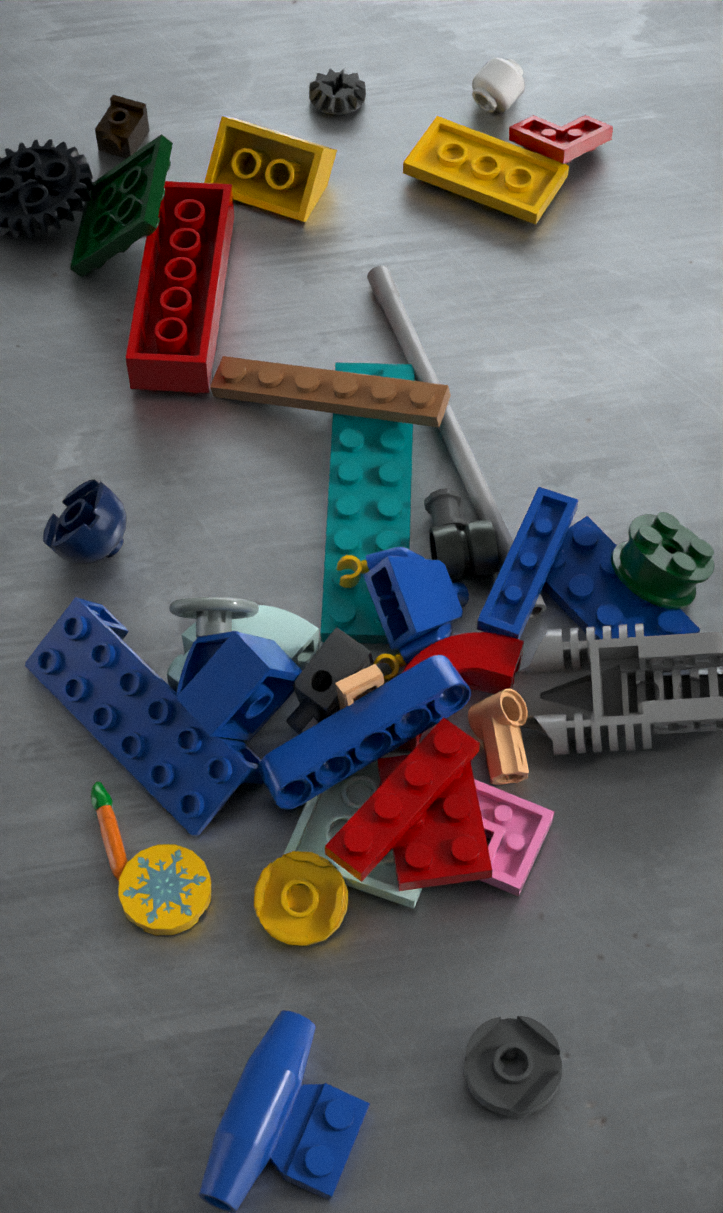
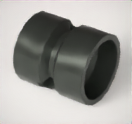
M490 519L470 521L464 525L462 531H459L454 524L430 527L431 559L440 560L445 564L451 580L461 579L465 569L471 575L477 576L497 573V543Z

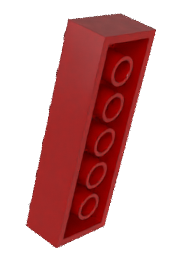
M165 181V195L161 201L158 215L160 222L156 230L150 236H147L145 241L125 359L130 389L210 393L234 223L232 184Z

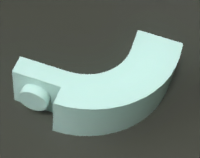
M258 605L259 611L255 616L232 619V631L274 640L301 670L307 666L320 649L319 628L287 610ZM196 622L181 634L185 655H178L169 666L167 672L168 685L176 693L187 655L193 642L197 639Z

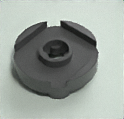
M517 1016V1019L506 1018L502 1020L501 1017L486 1021L472 1034L466 1047L463 1075L471 1094L488 1110L505 1115L509 1119L518 1120L524 1118L527 1114L537 1112L551 1101L560 1085L562 1060L558 1042L544 1025L529 1017ZM517 1055L522 1057L524 1060L521 1066L524 1071L523 1074L519 1076L512 1074L509 1076L503 1072L504 1064L500 1060L504 1056L511 1060L516 1058Z

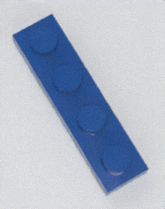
M538 487L479 615L477 630L520 639L577 511L578 499Z

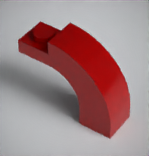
M472 632L450 636L422 650L410 661L403 672L429 657L443 655L450 660L471 690L496 694L504 689H513L515 673L519 671L522 664L524 641L487 632ZM423 733L399 746V748L412 752L420 743Z

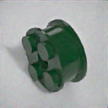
M659 512L658 515L645 514L636 517L628 529L629 539L619 543L611 554V563L616 575L629 590L653 605L673 610L688 607L696 597V585L708 580L714 572V550L712 546L681 525L677 518L667 512Z

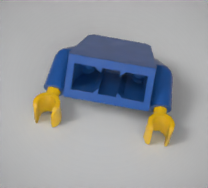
M398 546L366 555V560L362 561L353 555H345L337 564V571L351 569L355 572L340 578L339 584L344 588L356 586L360 581L361 574L366 573L363 576L391 650L399 649L400 651L395 656L387 653L380 654L374 660L376 665L386 663L391 667V674L383 676L384 684L392 680L398 673L399 668L406 664L408 665L422 650L439 640L450 637L453 632L452 624L462 618V607H465L469 600L467 587L460 582L452 583L444 563L440 560L425 559L423 556L405 547Z

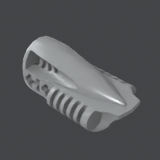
M643 623L635 624L636 637L628 638L627 624L619 625V638L612 639L610 625L602 626L603 639L596 640L595 627H586L585 641H580L578 628H570V642H564L563 630L551 629L547 630V635L540 642L531 664L515 673L513 690L521 695L528 710L527 722L521 727L541 731L545 736L552 739L554 755L569 754V740L576 739L578 754L586 753V739L592 738L593 751L595 753L602 752V738L609 737L610 752L619 751L618 737L626 736V748L629 751L635 750V736L642 735L643 749L646 750L652 749L651 735L723 730V670H717V667L723 666V632L644 636ZM700 668H708V670H699V669H700Z

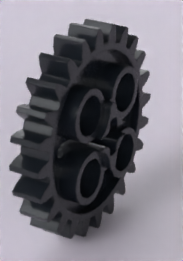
M36 139L33 141L32 146L28 148L22 142L19 143L18 151L16 152L6 148V157H0L1 236L11 231L13 238L16 239L22 231H26L28 238H32L35 230L39 229L43 235H47L48 227L52 225L60 230L62 229L61 220L65 219L73 222L75 219L72 212H83L85 209L82 202L91 201L89 191L94 189L93 175L84 154L79 155L75 146L68 149L66 142H61L55 147L52 139H49L44 146H40Z

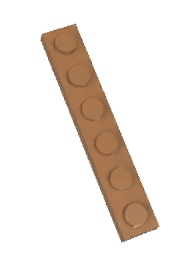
M227 356L222 357L210 385L213 396L219 398L438 428L441 425L451 396L449 386L443 384Z

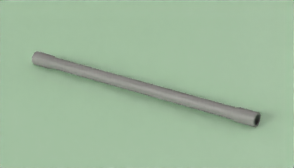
M386 266L374 267L369 271L367 279L378 303L386 313L408 363L412 364L416 381L440 384L400 300V293L389 269ZM448 402L438 429L480 520H491L497 543L498 560L502 566L513 540ZM541 594L529 619L539 617L546 610Z

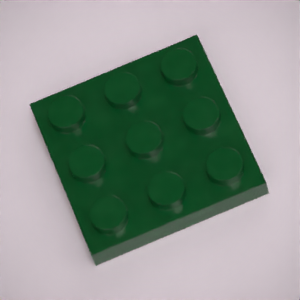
M161 134L93 182L94 189L89 191L91 201H86L84 204L85 210L82 213L70 270L80 277H83L95 268H101L107 260L119 252L124 253L134 242L144 236H150L158 227L160 222L158 215L161 201L165 195L164 185L167 172L171 166L170 155L173 145L165 136Z

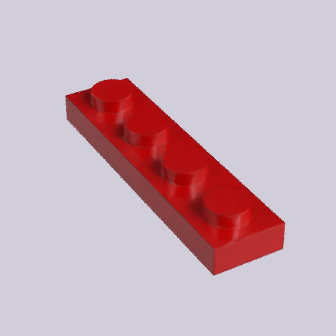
M443 717L325 845V855L362 882L479 752L480 742Z

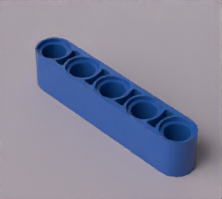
M435 655L429 657L356 700L350 706H346L270 751L259 762L258 773L276 805L282 809H294L435 726L443 717L448 718L461 710L470 699L471 689L446 656Z

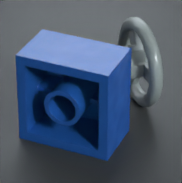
M195 597L173 601L169 607L173 615L196 619L197 638L193 642L183 666L176 699L210 736L251 741L294 692V681L302 670L274 640L232 631V619L249 618L258 613L259 607L254 601L229 597Z

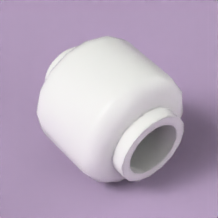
M495 57L489 60L472 79L473 99L479 107L489 113L508 110L525 90V82L522 77L523 69L512 59L505 60Z

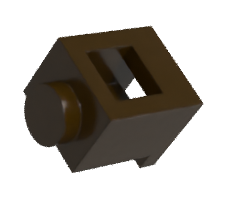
M112 95L110 98L111 105L95 128L98 151L127 159L137 152L150 131L147 108L145 103Z

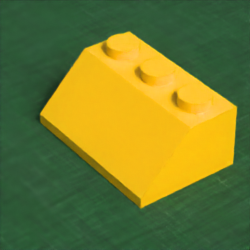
M221 116L204 183L232 184L234 200L306 222L328 185L337 150L240 119Z

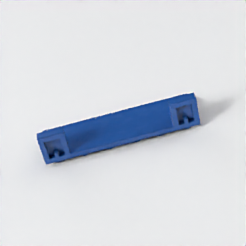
M75 597L25 662L26 668L191 835H200L240 784L243 782L264 783L258 773V765L261 759L244 742L210 736L176 699L177 693L123 641L129 630L102 604Z

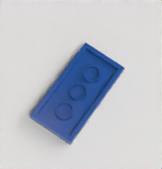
M588 516L569 527L542 589L585 634L586 627H595L596 640L603 639L602 626L611 625L612 639L619 638V625L627 624L628 638L636 637L635 624L643 623L644 636L700 633V628L681 609L673 610L653 605L634 594L622 583L611 563V554L617 545Z

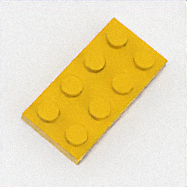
M436 116L403 162V173L535 225L568 177L569 165L562 164L439 116Z

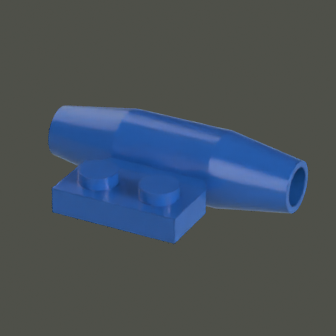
M280 1011L248 1059L214 1135L199 1192V1197L206 1203L223 1211L235 1213L269 1161L281 1174L283 1180L326 1200L332 1198L370 1103L327 1083L302 1085L316 1029L315 1024L308 1018L292 1011Z

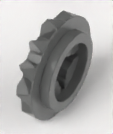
M330 68L327 75L317 73L315 81L310 82L309 98L311 103L322 112L334 115L350 113L358 109L365 101V82L359 79L358 73L348 75L345 68L340 72H334ZM336 87L343 88L340 89L339 92H336V95L333 96L332 90H335Z

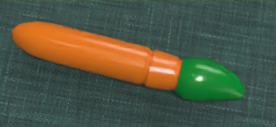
M97 781L91 789V804L97 812L98 824L111 871L119 881V877L128 860L118 823L112 809V798L103 784Z

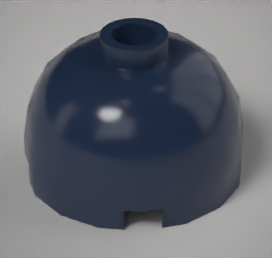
M92 479L76 487L63 499L62 503L67 508L60 517L53 513L43 532V542L57 555L71 563L91 564L105 557L110 558L121 549L124 543L123 536L126 530L127 515L123 503L116 494L101 481L98 483L95 479Z

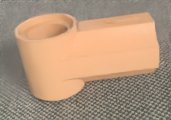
M511 688L504 689L473 704L468 711V721L472 731L479 739L483 740L490 783L495 785L518 783L527 779L529 774L520 728L527 722L528 710L521 695Z

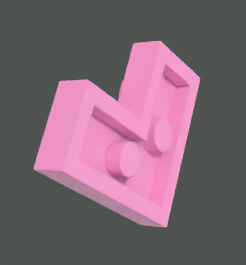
M474 779L485 835L491 839L488 850L493 870L492 878L480 881L519 897L552 824L555 811Z

